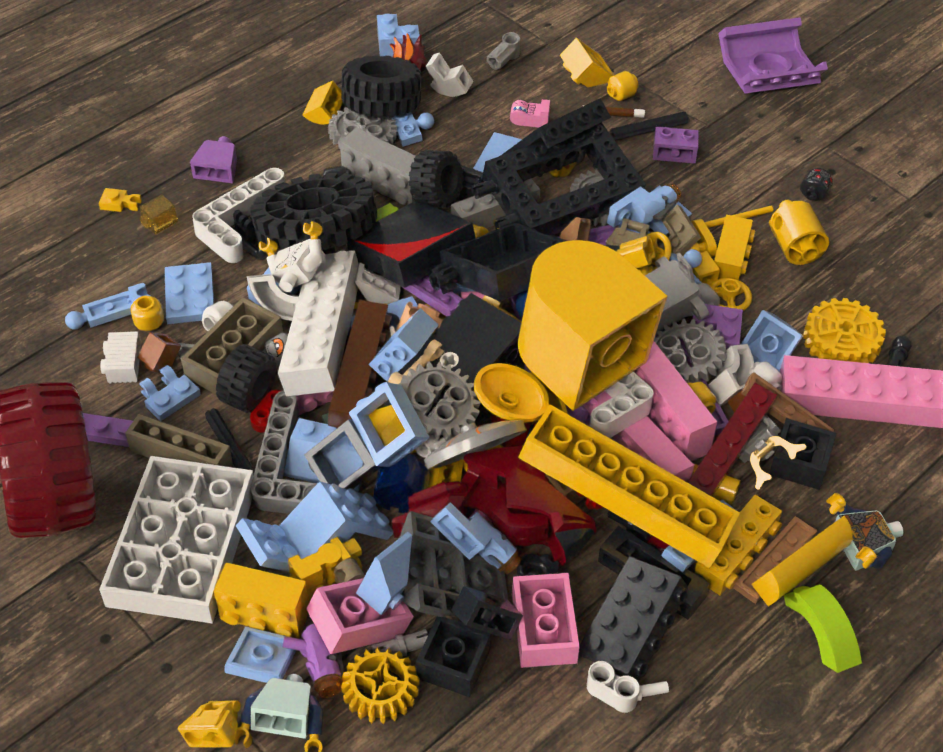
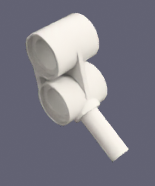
M604 661L593 663L588 671V692L622 713L632 711L636 707L637 701H641L642 697L669 692L667 681L639 686L637 680L631 676L620 677L614 674L613 667ZM601 677L604 678L606 681L600 682L597 681L595 678ZM627 692L631 696H623L620 693Z

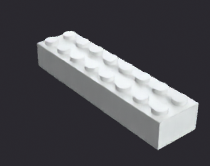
M355 250L325 254L324 260L312 279L302 284L278 370L286 396L330 392L335 389L358 291L355 280L359 263Z

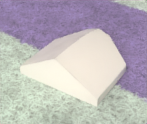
M363 263L358 265L355 284L367 301L390 304L399 300L400 285L364 268Z

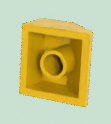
M578 38L560 54L564 61L563 66L572 73L571 78L578 85L582 83L589 88L608 83L609 78L614 76L603 57Z

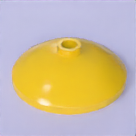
M490 364L480 369L475 377L474 390L479 401L489 412L506 421L523 420L524 423L540 419L548 408L549 396L545 387L535 376L524 369L509 364Z

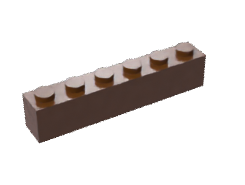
M359 300L329 407L328 426L339 427L348 419H352L349 412L356 407L359 400L369 397L373 392L370 384H375L377 372L368 364L380 351V347H383L386 343L387 333H384V330H389L392 317L387 315L388 305Z

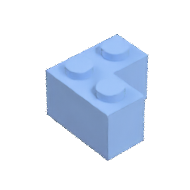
M397 14L377 15L380 56L387 55L393 57L394 52L390 44L395 45L394 37L400 43H403V35L406 36L408 33L413 44H415L419 37L418 25L398 26Z

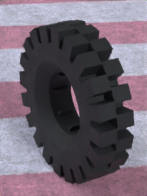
M327 173L324 178H321L320 174L309 175V179L306 181L302 177L291 179V185L282 182L275 185V190L268 189L261 193L262 197H257L253 201L254 205H251L250 208L257 240L268 245L267 238L277 243L280 250L311 239V235L303 231V225L305 223L311 224V221L322 226V233L318 236V239L321 240L322 250L330 249L329 243H333L338 247L348 243L347 238L354 240L363 235L362 231L368 232L373 227V223L377 221V208L372 185L369 181L365 182V179L360 176L354 178L352 174L346 173L338 177V173Z

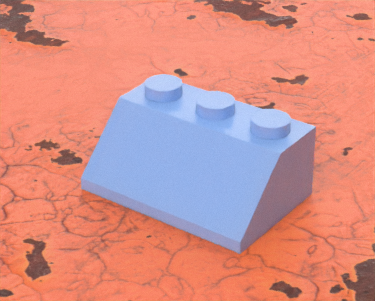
M299 418L290 437L284 476L318 484L320 480L310 469L304 454L338 427ZM347 435L323 453L340 483L365 465ZM360 483L353 490L358 492L362 483Z

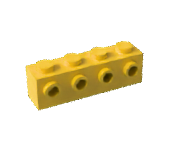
M755 494L740 511L721 552L710 568L697 562L694 573L701 575L705 581L709 582V589L719 596L722 595L726 588L731 590L739 578L738 574L740 571L743 570L745 572L750 567L754 554L756 552L760 554L768 543L767 538L770 535L774 537L780 530L782 523L779 520L782 510Z

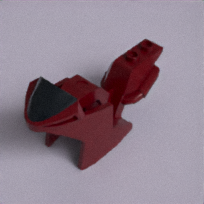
M523 446L495 448L466 454L464 461L467 463L468 469L461 482H441L416 492L409 497V512L413 511L430 517H434L450 502L464 516L469 508H476L483 512L492 521L496 529L504 534L506 539L513 545L529 546L532 544H543L550 547L553 561L559 560V566L565 565L578 555L597 531L594 518L587 515L549 483L548 477H545L546 473L518 458ZM498 475L505 477L506 483L502 484ZM408 513L392 519L394 538L400 537Z

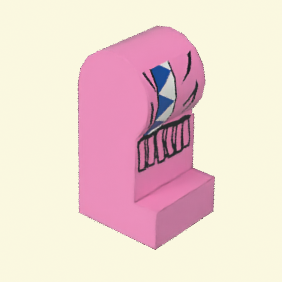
M542 99L541 104L527 103L522 100L515 101L511 107V122L515 125L538 128L547 124L549 121L550 100Z

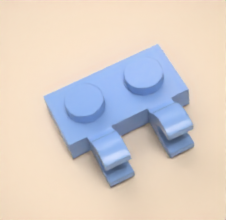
M169 365L160 369V373L164 375L161 380L167 385L165 388L158 391L148 378L139 383L143 388L141 393L147 398L144 401L146 408L160 422L201 395L200 389L185 374L178 378Z

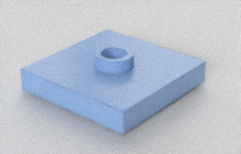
M245 626L225 664V673L265 683L272 678L283 679L296 650L282 647L285 637L283 635Z

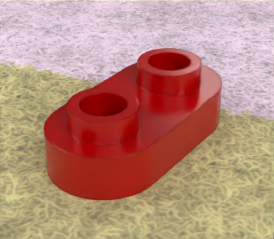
M282 390L268 392L251 412V427L255 431L265 432L273 399Z

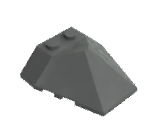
M413 511L408 513L400 535L401 537L406 532L412 534L408 582L402 592L404 603L418 612L438 617L454 616L455 614L451 610L463 586L508 600L503 563L497 569L489 564L479 553L469 560L430 522L433 517Z

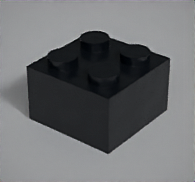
M786 418L780 437L791 444H805L807 448L798 452L795 459H791L784 447L777 446L769 474L820 490L837 433Z
M437 616L417 658L416 676L419 677V680L470 697L490 652L491 634L465 626L463 623L450 618Z

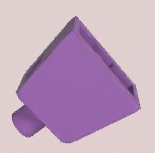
M225 136L220 137L218 141H204L190 161L193 178L226 183L234 182L237 163L235 145Z

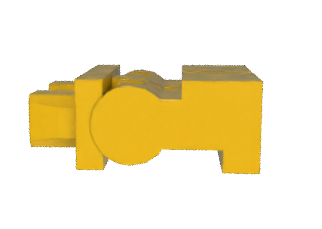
M335 537L330 540V543L320 546L318 552L301 559L297 554L288 558L290 577L306 581L310 603L317 588L335 584L334 569L343 560L348 558L355 559L362 570V564L358 558L362 555V549L355 538L341 543L339 538Z

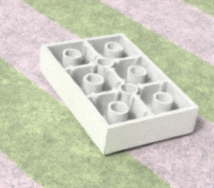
M150 456L99 589L105 607L213 624L218 609L214 588L225 563L232 564L241 537L236 525L242 518H247L253 499L251 493L253 470Z

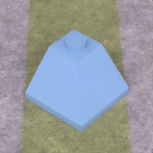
M762 310L740 345L748 344L754 362H769L780 372L784 355L791 356L803 335L773 313Z
M406 532L375 557L356 592L358 596L380 615L389 608L392 610L396 609L404 599L402 592L408 582L412 534Z

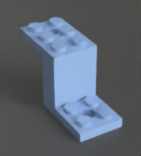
M319 482L279 526L242 518L236 525L260 566L289 572L288 558L297 554L301 559L318 552L320 546L330 543V540L338 537L341 543H344L355 532L388 540L393 534L388 518L375 506L376 501L371 495L324 482Z

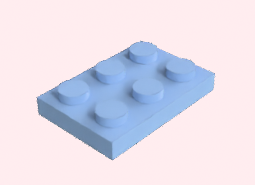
M211 262L165 267L167 324L202 321L204 310L214 304Z

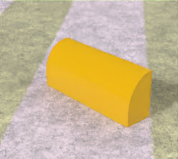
M842 516L751 584L768 607L851 544L853 533L846 517Z

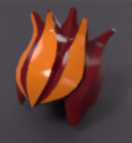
M408 33L406 36L403 35V43H400L394 37L395 45L390 44L394 52L393 57L409 60L412 64L417 65L421 72L424 71L428 63L424 55L425 46L421 44L422 35H419L415 44H413Z

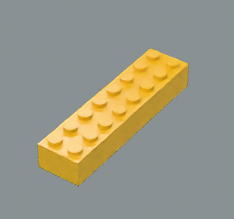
M551 404L527 437L518 457L710 568L721 552L740 512Z

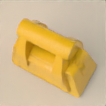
M238 700L209 701L201 705L196 712L179 725L178 730L189 747H232L237 732V719L241 704Z

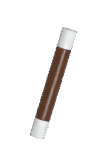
M606 107L610 116L644 118L645 110Z

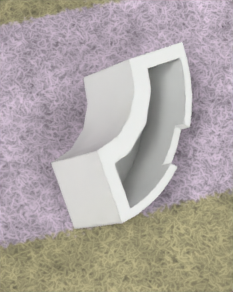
M272 274L247 276L249 288L258 303L282 319L292 321L299 296L286 294L281 291L276 285Z
M748 344L730 346L726 350L727 353H725L726 361H722L723 368H716V378L708 384L720 406L728 403L731 398L743 390L748 377L752 374L751 371L755 369L754 359Z

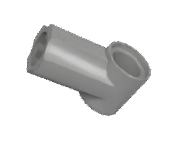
M514 32L503 35L502 42L486 58L487 63H489L492 69H501L509 60L519 57L520 36Z

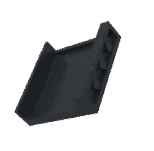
M600 98L537 128L502 155L540 141H544L549 149L610 119L611 116Z

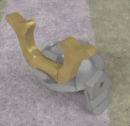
M767 415L739 455V458L744 463L747 461L751 462L757 477L755 485L757 490L761 489L765 481L772 479L770 474L765 473L761 469L760 461H764L774 454L777 446L784 447L791 459H795L798 452L807 448L805 444H791L778 437V433L781 430L769 417L767 418Z

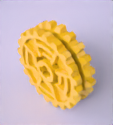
M833 298L830 303L822 301L820 307L814 306L812 313L808 314V321L803 333V339H806L804 345L806 348H810L809 354L817 356L818 359L873 363L876 360V355L879 356L885 339L883 338L886 334V329H883L884 322L883 320H878L879 314L877 312L869 311L870 307L868 305L861 306L859 301L849 302L848 298H843L842 301Z

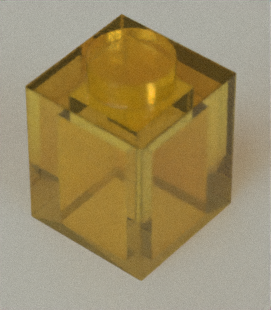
M162 194L139 206L142 225L146 229L149 228L155 235L178 222L175 206Z

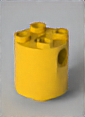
M785 200L780 203L779 208L769 221V226L786 259L792 264L804 265L820 258L829 246V238L810 203L804 201L792 202L791 200Z

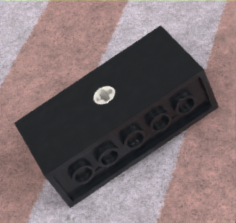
M470 293L458 303L456 310L450 316L444 318L441 326L435 333L431 334L419 352L398 372L403 375L424 354V350L434 339L442 344L440 348L444 352L439 358L430 361L432 366L436 367L438 362H441L444 369H446L448 364H451V371L453 372L460 368L459 376L469 375L467 384L474 383L477 373L487 365L502 363L517 367L522 362L518 349L521 322ZM445 386L438 400L433 403L431 410L426 414L427 417L432 409L436 407L439 400L443 399L445 392L450 386ZM388 399L378 408H383L386 406H390L392 404ZM482 403L480 404L478 410L482 408ZM438 415L440 418L447 419L442 415Z

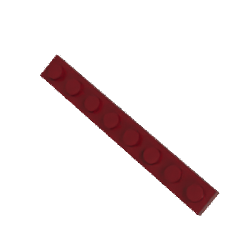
M756 383L753 384L688 481L689 484L710 496L714 495L776 401L777 394ZM653 535L647 543L648 545L655 546L661 553L669 546Z

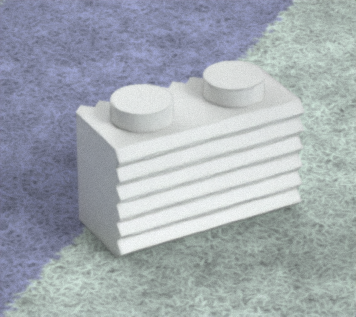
M139 332L108 333V340L103 343V352L106 358L101 360V373L106 375L107 382L110 384L112 382L126 383L127 381L129 383L132 381L136 383L140 359L137 357L141 351Z

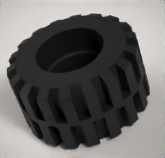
M425 150L419 152V155L415 156L414 162L410 166L411 171H409V186L415 202H423L433 207H451V204L456 203V199H459L460 191L463 188L464 176L460 159H457V155L451 151Z
M239 345L229 354L220 369L216 384V395L219 400L245 413H251L273 387L277 369L275 358L249 345Z

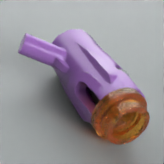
M315 624L307 626L306 630L302 633L303 639L285 636L283 648L299 650L304 657H307L306 667L313 680L314 690L318 692L319 696L329 698L339 694L343 683L341 652L330 654Z

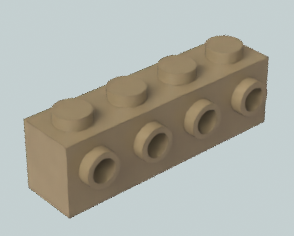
M140 414L137 415L125 432L130 451L148 458L155 456L225 467L233 465L229 445Z

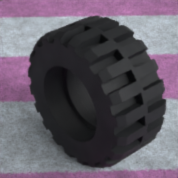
M374 55L355 58L353 61H349L342 69V101L349 110L355 111L357 114H365V116L390 118L397 115L403 116L405 113L409 114L418 107L421 100V71L411 61L402 60L399 57Z

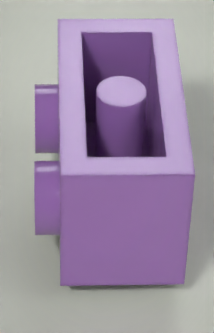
M656 127L653 160L696 163L698 130Z

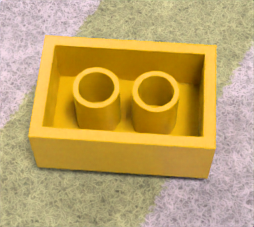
M225 563L214 588L220 619L230 625L241 624L283 636L300 638L309 615L306 609L309 605L306 581Z

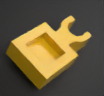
M105 188L99 201L100 210L122 212L123 208L138 211L137 203H141L142 199L141 195L138 194L128 195L127 190Z

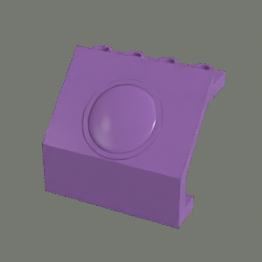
M801 18L725 27L718 33L723 62L744 93L821 83V74L828 70L827 63L822 62L814 67L801 49L798 28L802 26Z

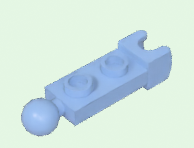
M140 283L128 287L129 291L82 305L84 312L71 311L66 315L65 323L70 329H79L86 321H88L90 328L131 315L132 303L141 296L150 295L147 294L145 284Z

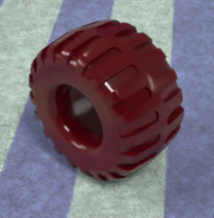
M30 383L0 391V476L8 529L14 537L56 536L88 527L95 520L94 481L85 420L78 390L72 383Z

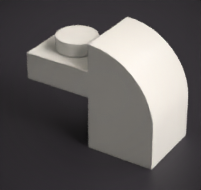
M440 53L434 54L426 65L429 74L434 79L430 86L439 94L450 97L466 94L473 83L472 78L463 65L450 69Z

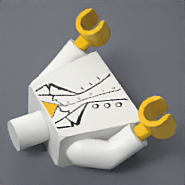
M311 221V224L305 223L303 225L304 233L311 235V239L280 250L277 254L275 252L278 249V245L275 241L267 238L268 245L262 241L259 242L260 250L268 254L267 262L275 282L279 283V288L284 292H290L293 287L309 282L326 256L321 248V240L318 239V236L322 233V226L314 221Z

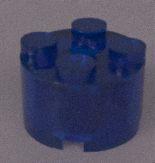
M412 454L406 455L390 467H381L378 470L375 482L374 500L384 509L390 510V507L399 509L398 513H408L409 497L416 492L428 488L430 471L427 470L425 465L418 462L416 456Z

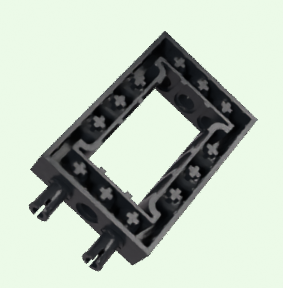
M600 123L549 149L544 141H540L485 161L482 175L484 182L472 185L471 190L476 199L493 194L506 214L493 220L495 229L516 222L533 228L540 233L553 235L563 231L576 217L592 220L608 214L610 206L640 186L645 189L646 183L603 123ZM585 154L593 163V168L597 169L604 179L540 204L536 202L524 184V181L536 176L542 177L543 174L555 169L561 170L562 167L574 162L580 163L584 160Z

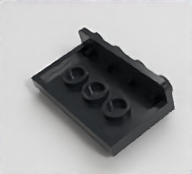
M629 557L580 643L579 655L592 662H607L613 667L615 672L624 676H631L639 682L640 678L644 677L647 673L653 654L660 649L665 632L673 625L678 608L687 599L688 586L682 577Z

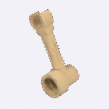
M435 339L432 340L424 350V354L409 369L416 371L418 364L425 367L428 362L439 358L444 352L440 348L442 344ZM409 369L403 375L407 376ZM394 372L389 377L388 382L399 384L403 375L399 372Z

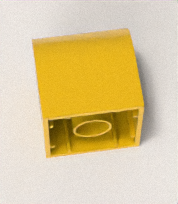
M572 240L555 244L544 250L537 257L532 268L518 338L520 356L530 371L574 411L647 363L667 295L623 256L607 246L583 240Z

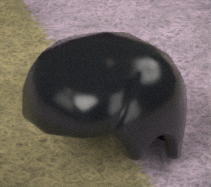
M547 553L541 556L525 554L517 562V575L558 574L560 562L556 560L553 563Z

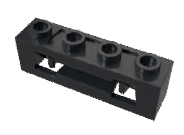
M618 526L600 546L598 562L619 575L623 567L615 562L618 561L625 565L628 558L632 557L681 576L688 586V596L676 613L689 620L705 600L710 583L705 581L701 575L693 573L688 569L684 572L680 571L661 556L662 553L655 546L648 545L637 538L633 532L626 531Z

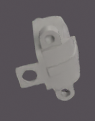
M681 253L676 254L677 261H669L665 256L655 261L657 269L645 275L667 295L657 328L661 332H664L665 325L672 327L673 321L677 323L683 318L693 315L698 320L709 316V311L702 301V293L694 282L692 267Z

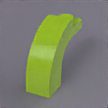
M820 584L811 588L801 586L795 588L793 592L784 595L786 606L800 613L812 627L819 644L821 659L824 665L839 673L862 664L858 642L851 623L841 605L825 587Z

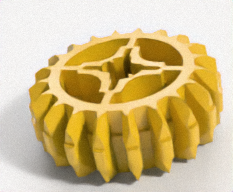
M377 646L375 653L371 654L366 649L364 657L356 655L354 658L355 663L348 662L347 672H343L342 675L343 683L341 690L344 694V702L349 704V710L352 713L358 711L360 720L368 715L371 724L375 721V718H380L381 723L384 724L386 717L389 716L393 721H396L397 713L405 716L407 707H413L415 704L414 698H417L419 694V689L417 688L419 686V677L416 676V667L411 666L409 657L402 659L400 650L393 655L390 647L385 652H381ZM389 671L398 675L402 681L397 680V677L391 676ZM358 689H363L364 693H368L372 696V699H369L362 695Z

